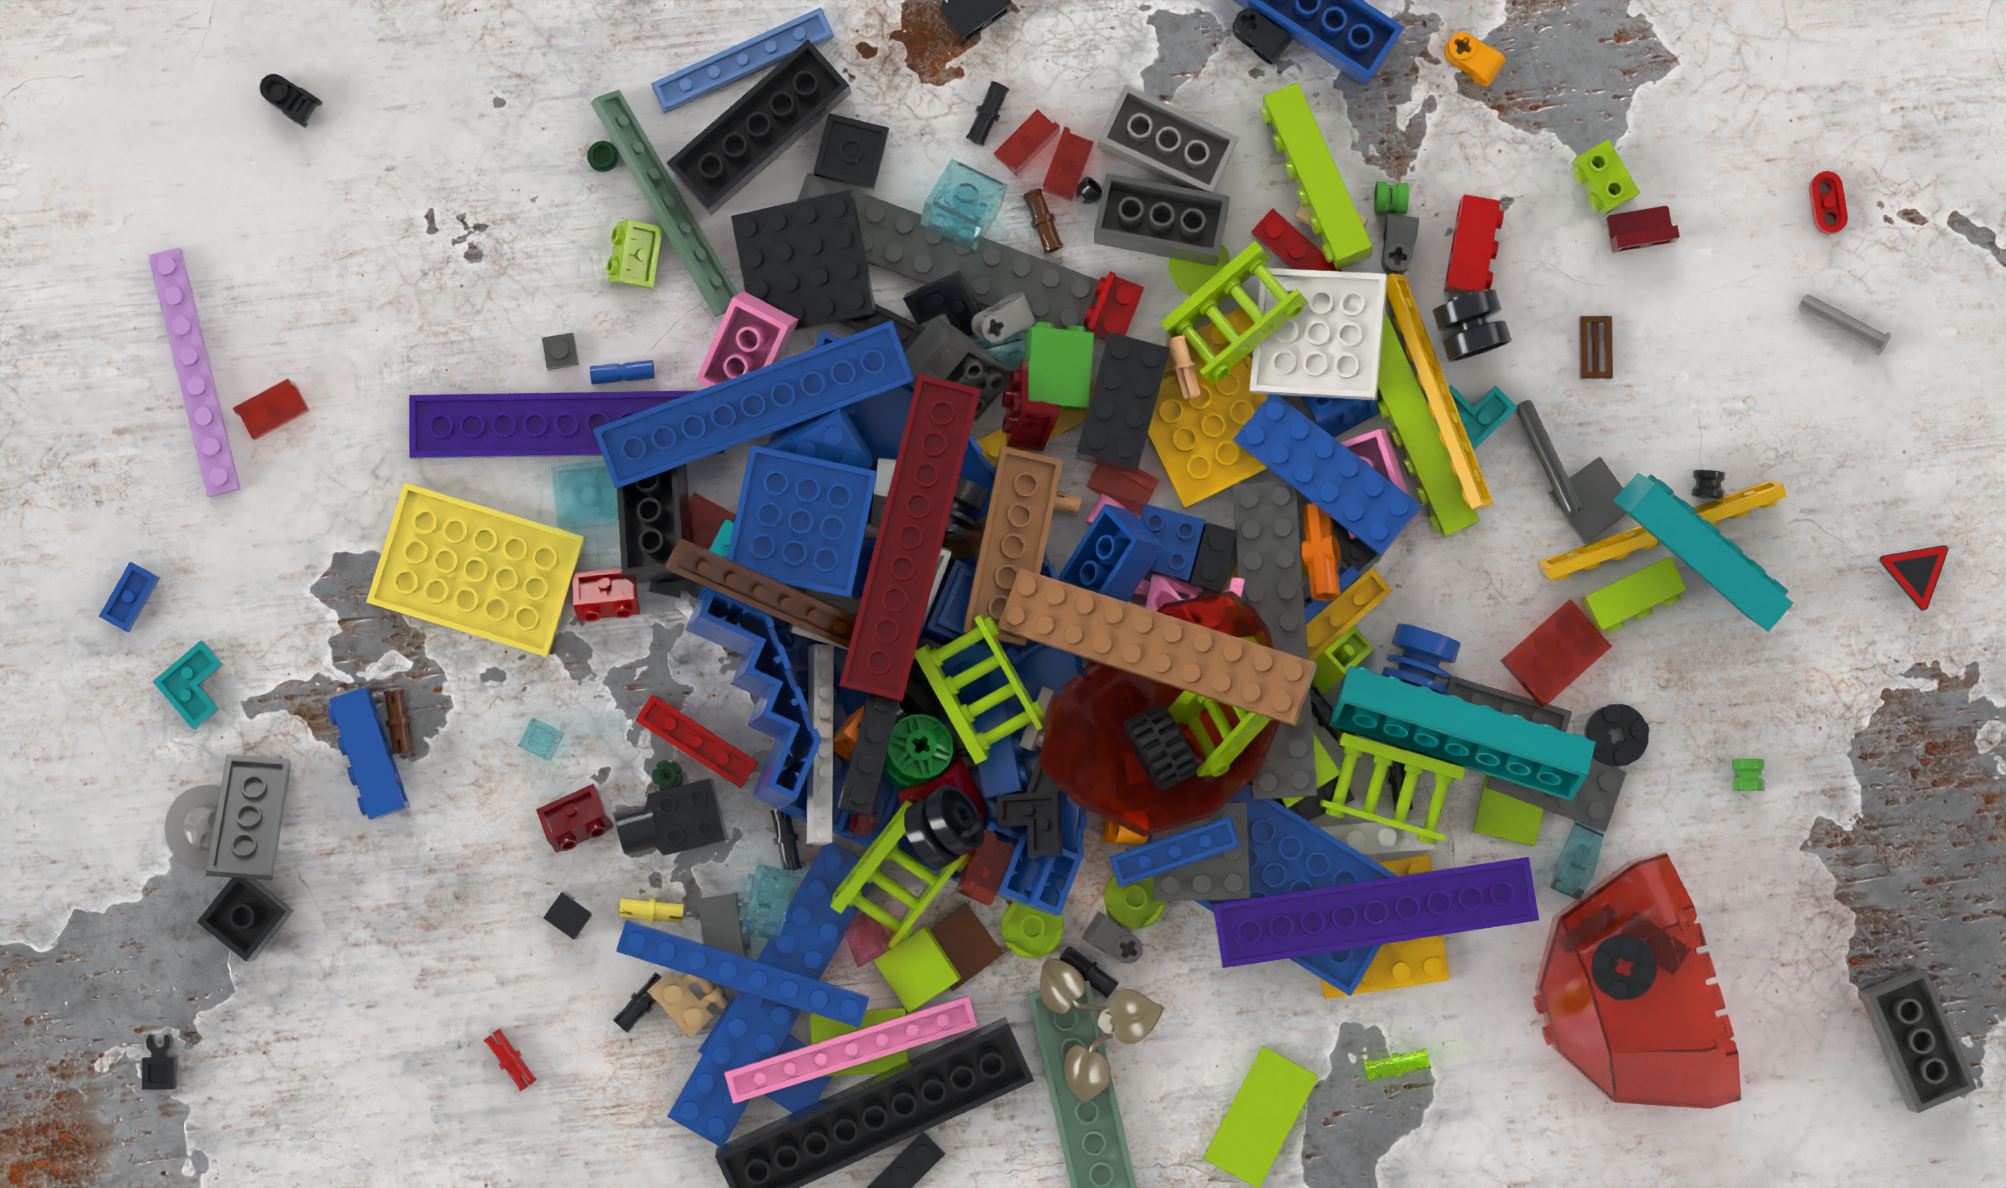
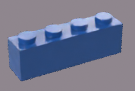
M364 687L329 699L331 707L327 708L332 725L338 726L341 737L337 738L342 755L348 756L351 767H348L347 771L352 785L358 786L361 797H358L357 801L362 815H367L369 820H375L409 808L410 804L371 688Z

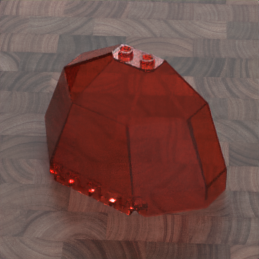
M1233 591L1168 602L1156 611L1237 638L1254 636L1259 645L1274 649L1268 626L1255 608ZM1092 660L1083 668L1087 676L1083 678L1079 673L1061 688L1065 695L1058 697L1051 704L1038 764L1054 784L1074 803L1145 837L1210 818L1216 811L1221 809L1226 802L1257 776L1281 722L1273 719L1270 720L1231 762L1229 770L1224 774L1216 777L1213 775L1198 777L1196 773L1161 792L1151 783L1141 767L1126 736L1124 721L1158 703L1169 709L1185 690ZM1217 701L1231 728L1234 730L1241 722L1231 705ZM1204 708L1200 713L1199 719L1215 748H1217L1224 740L1207 709ZM1177 723L1192 751L1197 770L1207 758L1189 725Z
M1655 853L1628 861L1553 916L1535 985L1537 995L1533 996V1002L1537 1014H1543L1546 1026L1542 1027V1033L1546 1044H1552L1553 1049L1608 1100L1614 1103L1712 1109L1741 1100L1739 1055L1735 1041L1729 1039L1734 1037V1032L1728 1014L1719 1016L1715 1014V1011L1726 1008L1719 982L1706 984L1705 980L1716 977V972L1709 951L1697 954L1696 948L1707 945L1701 923L1693 924L1697 917L1694 904L1667 853ZM1626 934L1640 938L1652 948L1656 956V979L1651 988L1644 995L1636 999L1615 1000L1603 993L1593 980L1591 973L1592 957L1600 943L1613 935ZM1623 958L1617 960L1619 966L1615 969L1618 974L1624 973L1625 976L1630 975V968L1634 966L1631 960L1625 962Z

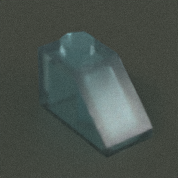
M1575 822L1556 863L1550 888L1580 900L1594 877L1604 834Z

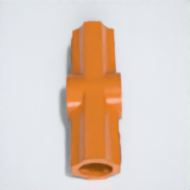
M1313 503L1308 504L1305 508H1302L1305 541L1302 542V556L1306 567L1309 569L1311 598L1315 601L1335 600L1338 596H1341L1337 563L1341 561L1339 542L1334 535L1332 518Z

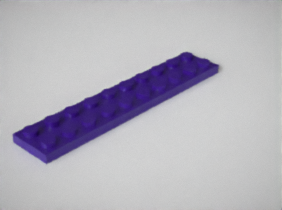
M696 391L409 395V458L603 456L593 429ZM725 450L719 451L714 454H725Z
M1529 857L1212 905L1222 968L1539 920Z

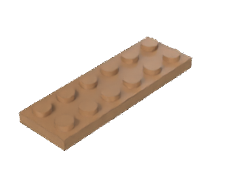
M1000 447L962 633L966 634L979 627L974 618L982 613L985 618L991 617L996 626H998L1020 568L1040 574L1063 460L1008 447ZM998 629L999 634L996 635L998 641L1019 646L1026 645L1027 639Z

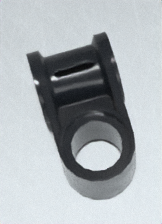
M1247 8L1240 11L1232 24L1233 35L1270 65H1274L1293 41L1292 37L1285 30L1270 22L1254 9ZM1252 21L1251 28L1247 29V31L1242 29L1243 22Z
M269 74L261 80L260 93L266 101L303 128L307 127L308 123L306 121L316 106H321L323 103L305 89L297 87L278 74ZM274 84L283 85V92L278 97L269 96V90Z

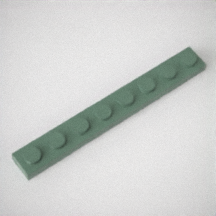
M616 90L596 97L591 102L592 107L713 315L717 317L726 313L732 298L738 292L621 91Z

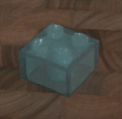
M951 158L925 201L920 225L976 251L1002 208L1008 185Z
M605 460L551 466L558 529L570 530L619 524L617 489L614 487Z

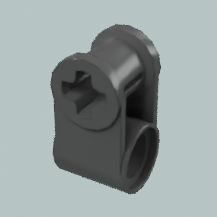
M1387 214L1381 265L1384 272L1388 275L1391 273L1403 275L1408 270L1416 242L1419 218ZM1394 254L1399 255L1400 265H1394V259H1392Z
M1099 911L1081 937L1099 950L1109 953L1123 963L1136 962L1143 952L1142 944L1138 938ZM1130 940L1136 943L1134 949L1137 951V954L1124 958L1121 955L1123 950L1119 947L1122 942L1128 944Z

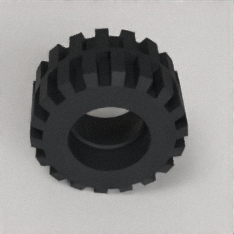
M1158 703L1124 721L1126 736L1141 767L1151 783L1161 792L1196 774V762L1181 729L1166 707Z

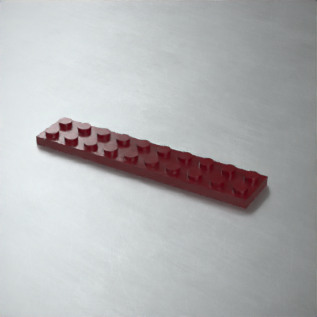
M918 374L839 684L841 687L902 702L904 700L981 394V389Z

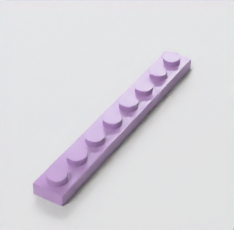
M175 248L148 255L207 496L214 497L241 490L182 249Z

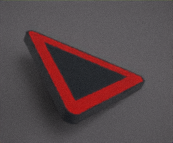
M1942 545L1883 555L1879 558V562L1921 611L1928 609L1948 553V547Z

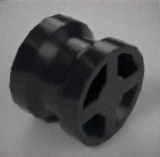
M1714 470L1693 471L1696 485L1692 489L1691 496L1706 499L1723 498L1724 492L1721 489V482L1725 480L1724 472Z

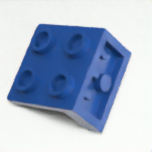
M1300 396L1313 416L1315 424L1333 438L1379 414L1375 400Z
M1145 504L1140 521L1164 546L1149 571L1176 577L1180 581L1189 583L1206 524L1205 519Z

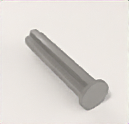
M1806 294L1799 304L1801 312L1876 350V355L1878 356L1882 353L1891 337V333L1887 332L1884 334L1809 294Z

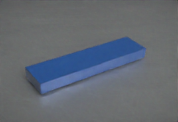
M1231 816L1110 856L1109 859L1118 886L1122 887L1240 847V843Z

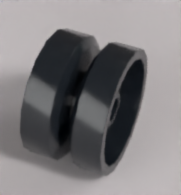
M947 784L929 794L928 798H923L907 807L904 814L905 830L913 848L925 862L936 868L942 869L958 860L961 855L964 856L982 846L985 838L984 825L978 810L969 797L956 786Z

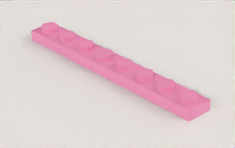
M965 996L726 1071L724 1074L734 1104L976 1028L978 1025L969 996Z

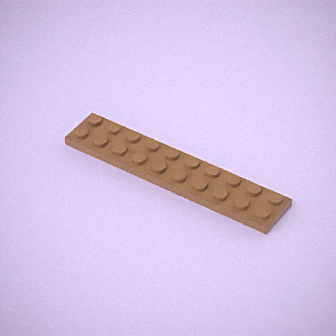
M1021 568L1018 571L997 626L1001 631L1292 726H1296L1318 666L1310 660Z

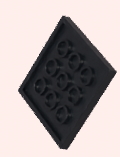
M845 190L731 216L745 292L798 319L794 331L877 314L853 190Z

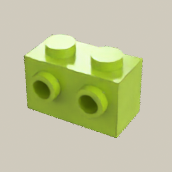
M1609 139L1577 156L1571 162L1573 166L1571 172L1574 179L1579 185L1583 184L1589 193L1587 199L1590 206L1595 212L1599 211L1602 217L1633 200L1640 194L1639 189Z

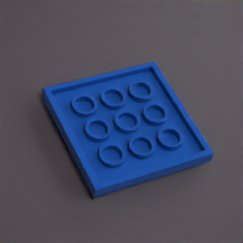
M751 445L727 558L787 585L851 598L878 472Z

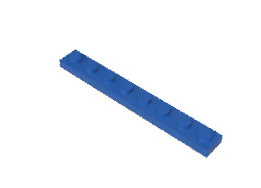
M629 920L625 921L616 952L858 1028L861 1026L870 998L862 993Z

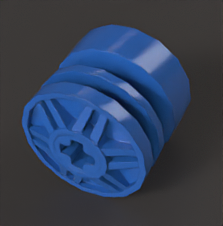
M1398 623L1391 644L1403 650V655H1387L1386 660L1399 667L1398 669L1383 667L1381 675L1397 677L1402 682L1414 686H1426L1432 689L1433 692L1445 695L1447 686L1434 680L1435 677L1445 680L1450 679L1451 674L1439 668L1440 662L1455 663L1461 643L1430 630Z

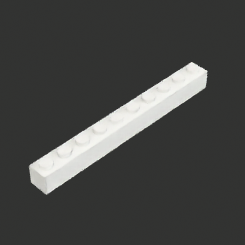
M813 644L808 647V714L814 729L817 728L821 738V743L807 774V844L816 845L832 843L834 645Z

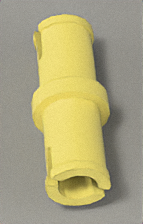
M621 898L619 918L647 920V923H654L655 920L682 924L684 904L656 902V898H650L649 901Z

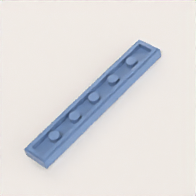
M820 7L651 83L664 113H667L783 61L807 39L814 46H817L834 38V34Z

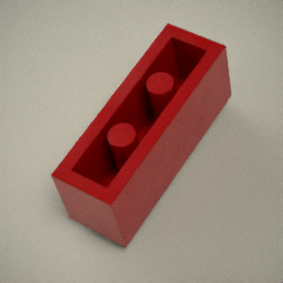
M1463 194L1460 198L1443 291L1464 294L1471 291L1481 292L1490 290L1493 280V272L1488 271L1490 259H1496L1499 241L1494 240L1496 229H1501L1504 218V211L1499 210L1501 201Z

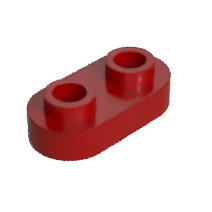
M1820 172L1809 184L1813 219L1816 228L1821 233L1832 235L1842 230L1848 221L1843 183L1841 178L1834 172ZM1820 184L1828 186V194L1820 191ZM1826 214L1834 218L1833 224L1826 223Z

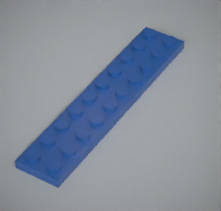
M892 320L597 427L593 431L614 487L617 489L913 382L915 379Z
M833 842L822 846L757 961L817 980L821 978L860 910L856 906L850 907L847 905L840 914L830 907L833 893L860 860L859 857ZM865 882L860 889L862 891L861 895L867 898L875 883L869 884ZM739 990L667 1117L717 1146L723 1147L751 1100L750 1098L733 1104L724 1072L776 1056L802 1010Z

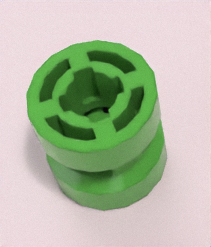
M1376 182L1374 212L1385 213L1387 210H1394L1397 214H1406L1409 201L1408 183L1398 182L1396 185H1388L1387 182Z
M1732 759V769L1735 771V775H1739V778H1735L1732 781V791H1765V781L1762 778H1758V775H1761V771L1764 769V759Z

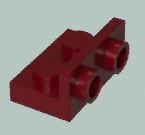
M594 783L536 809L547 841L555 852L571 850L578 843L589 838L600 837L607 830L614 827Z

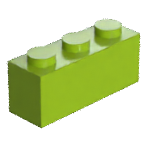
M1671 556L1580 599L1596 632L1605 629L1607 634H1610L1625 627L1623 620L1634 616L1637 621L1652 614L1651 607L1661 602L1664 607H1667L1681 600L1679 594L1686 591L1687 588Z

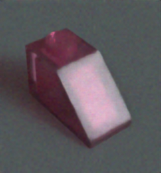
M865 912L849 921L851 928L844 931L858 968L891 949L888 946L889 936L880 922L871 916L867 917Z

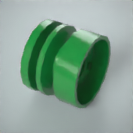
M912 714L900 719L893 728L882 770L885 779L894 787L904 789L939 778L949 765L953 754V739L947 727L938 719L926 714ZM917 744L923 747L920 754L914 751Z

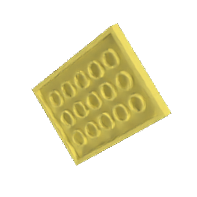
M404 482L366 603L549 657L585 537Z

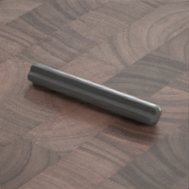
M1526 400L1519 403L1516 411L1565 514L1570 516L1581 511L1582 505L1533 402Z

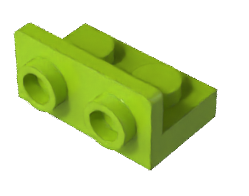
M629 219L617 223L611 234V243L614 244L613 253L609 257L606 266V273L609 275L608 283H622L645 289L654 288L663 227Z

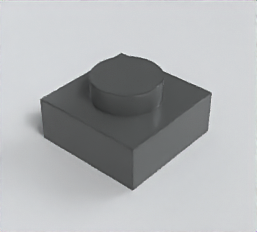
M574 333L542 338L548 370L579 365Z

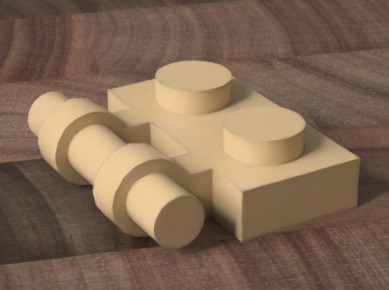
M669 970L647 990L659 1006L690 1039L713 1018L706 1009L710 1003L713 1002L719 1010L724 1009L729 1004L728 999L723 995L724 990L718 983L714 984L711 981L686 973L678 977L672 970ZM693 982H696L704 991L698 998L688 988Z

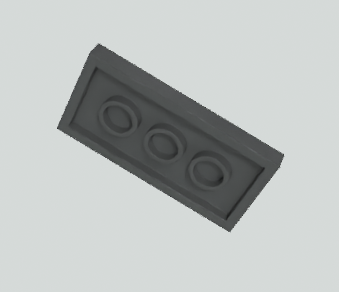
M226 755L206 870L208 876L273 880L291 769L290 759Z
M1592 759L1588 776L1573 801L1490 776L1486 788L1606 832L1627 772Z

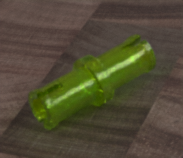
M1426 1048L1398 1055V1052L1391 1053V1057L1368 1062L1364 1061L1369 1082L1394 1075L1400 1078L1403 1077V1073L1431 1068Z

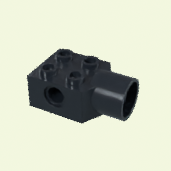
M711 778L648 794L646 805L615 812L617 832L625 855L657 848L665 856L728 840L714 779Z

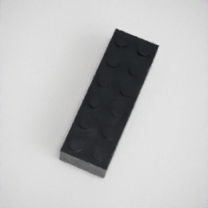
M807 39L667 162V165L671 172L712 216L851 94L850 85Z

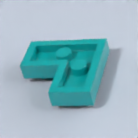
M1452 385L1449 386L1473 450L1518 408L1496 385L1474 407Z
M201 640L153 680V683L191 728L196 730L220 709L200 685L224 664L209 646Z

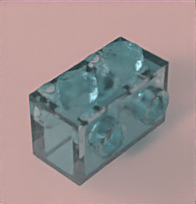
M758 863L755 873H748L744 892L749 893L748 902L742 901L738 920L743 921L741 933L775 941L779 940L795 872Z

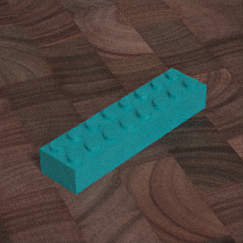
M1352 666L1348 667L1339 688L1328 725L1573 801L1588 776L1596 743L1581 734H1569L1556 730L1555 727L1549 724L1530 722L1516 714H1504L1495 711L1487 705H1475L1464 701L1458 696H1446L1433 692L1432 689L1426 686H1414L1402 682L1397 677H1385L1372 673L1367 668Z

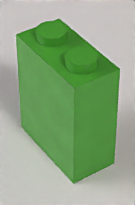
M1037 322L1035 327L1032 326L1026 330L1024 360L1028 361V400L1057 404L1059 409L1083 411L1088 409L1094 333L1085 332V327L1068 325L1066 330L1054 329L1055 324Z

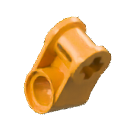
M1467 32L1456 33L1446 43L1444 48V55L1451 64L1485 87L1491 85L1506 62V58L1500 52L1485 45ZM1462 43L1465 46L1464 52L1458 54L1456 52L1457 46Z
M1102 812V817L1105 818L1104 837L1100 839V843L1128 845L1144 844L1146 842L1149 824L1145 816L1130 815V813Z

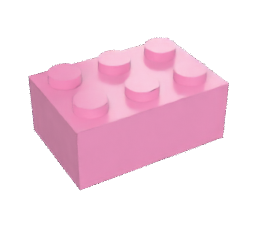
M744 291L735 295L728 306L696 381L710 387L779 362L797 325L798 319Z

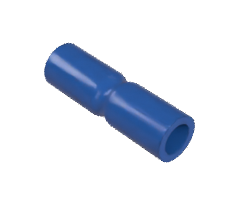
M653 360L590 366L591 383L594 385L620 382L622 380L654 379Z

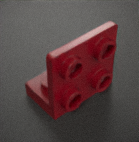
M1021 360L1017 371L1013 370L1011 373L1010 388L1005 389L1003 392L1002 407L1006 408V414L1002 422V433H1006V444L1009 447L1044 451L1059 417V405L1044 401L1028 400V361Z
M962 757L950 760L942 777L901 789L898 793L902 804L906 800L914 804L923 798H928L929 794L948 784L956 786L969 797L978 810L982 822L988 811V807Z

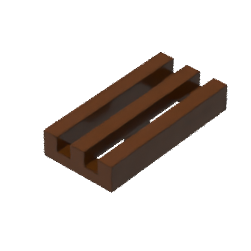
M1612 316L1579 317L1580 379L1613 378ZM1587 323H1591L1592 372H1588ZM1599 323H1604V372H1599Z

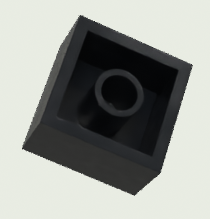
M231 878L198 919L197 923L244 961L248 962L257 958L294 910L256 879Z

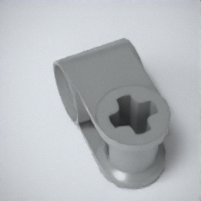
M1018 292L977 313L972 319L971 328L975 336L990 342H999L1016 332L1031 327L1036 321L1024 293Z

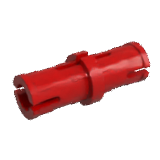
M499 1028L492 1033L499 1042V1045L491 1035L483 1041L500 1061L498 1065L501 1070L505 1068L521 1092L528 1087L521 1075L524 1076L529 1085L535 1082L537 1078L534 1077L520 1058L522 1056L520 1051L514 1050Z

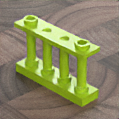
M1256 240L1159 322L1172 338L1185 335L1186 340L1207 364L1200 372L1212 385L1216 381L1226 378L1230 374L1231 368L1286 321L1300 315L1304 306L1309 303L1297 288L1289 294L1266 268V263L1271 258ZM1252 275H1256L1279 301V304L1266 315L1242 289V284ZM1228 296H1233L1255 322L1242 335L1236 331L1218 309V305ZM1208 316L1231 343L1218 356L1214 354L1194 330V325L1203 317Z
M983 613L974 618L979 627L938 650L936 648L930 649L928 644L915 652V658L976 765L990 756L988 750L991 748V744L1033 722L1038 731L1045 726L1043 719L1047 717L1039 701L1033 703L996 637L999 634V630L991 617L985 618ZM985 638L994 655L953 678L951 676L946 678L940 667L944 665L943 661ZM997 667H1002L1010 683L969 706L961 704L956 695L960 692V688ZM1017 694L1026 711L986 733L982 731L977 733L972 724L975 721V716Z
M1254 636L1241 637V639L1258 644ZM1184 691L1168 709L1176 723L1189 725L1207 758L1197 769L1198 777L1206 775L1216 777L1227 772L1231 762L1272 719L1232 706L1241 721L1233 730L1217 701L1188 691ZM1204 708L1207 709L1224 740L1217 748H1215L1199 719L1200 713Z
M1340 732L1337 745L1344 746L1342 753H1345L1332 802L1320 800L1319 805L1327 807L1325 814L1343 819L1345 813L1416 833L1418 834L1417 840L1432 845L1436 844V840L1445 842L1446 835L1436 833L1437 825L1449 784H1453L1454 779L1463 780L1466 768ZM1362 752L1375 755L1373 762H1376L1363 809L1360 811L1346 807L1344 803L1357 758H1361ZM1393 761L1405 764L1404 770L1406 775L1394 817L1391 820L1374 814L1387 768L1392 766ZM1423 770L1436 773L1434 779L1437 782L1424 828L1422 829L1405 824L1418 776L1422 775Z
M907 800L833 893L830 906L840 914L847 905L850 907L856 906L891 930L888 946L892 949L899 941L905 942L914 928L912 924L955 870L960 872L970 858L967 854L961 855L958 860L942 869L940 868L937 873H934L899 849L898 840L902 835L907 837L904 826V814L907 807L912 805ZM884 858L894 860L928 883L918 897L880 872V867L878 866ZM865 882L869 884L875 883L909 906V909L900 920L861 895L862 891L860 889Z

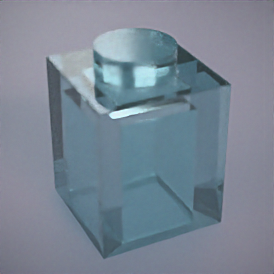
M532 717L518 746L545 760L551 761L565 732L538 718Z

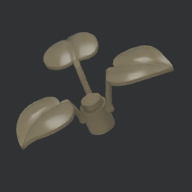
M1049 959L1043 963L1040 977V995L1046 1007L1059 1014L1070 1011L1073 1005L1076 1008L1100 1013L1098 1025L1104 1032V1035L1093 1042L1089 1049L1083 1045L1073 1046L1068 1051L1064 1061L1065 1078L1070 1089L1081 1101L1089 1102L1093 1097L1104 1091L1111 1076V1068L1107 1058L1102 1053L1095 1052V1049L1107 1039H1112L1113 1034H1115L1120 1042L1125 1044L1140 1042L1156 1026L1164 1007L1151 1001L1140 992L1131 989L1121 990L1116 993L1110 1002L1109 1009L1106 1006L1081 1003L1077 999L1081 998L1086 990L1081 974L1073 966L1062 960Z

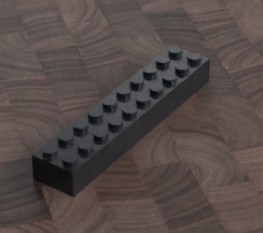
M1004 1017L725 1143L723 1147L716 1148L715 1157L729 1188H800L1033 1082L1034 1079L1007 1018Z

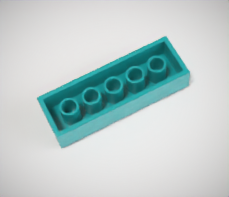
M1637 473L1613 502L1748 619L1769 632L1793 605V602L1785 596L1789 591L1777 580H1773L1765 573L1766 571L1754 560H1750L1745 556L1736 544L1719 534L1720 531L1713 524L1696 514L1697 511L1690 504L1673 494L1674 491L1667 484L1658 480L1652 474L1646 478L1642 474Z

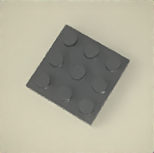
M1247 803L1151 806L1152 842L1231 816L1240 843V847L1153 876L1154 901L1250 899Z

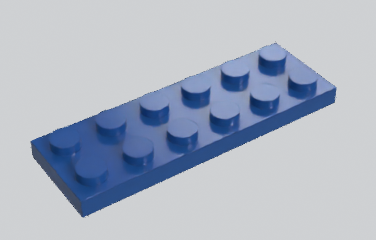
M1270 394L1233 439L1238 446L1283 481L1287 482L1381 557L1422 508L1421 504L1278 394Z

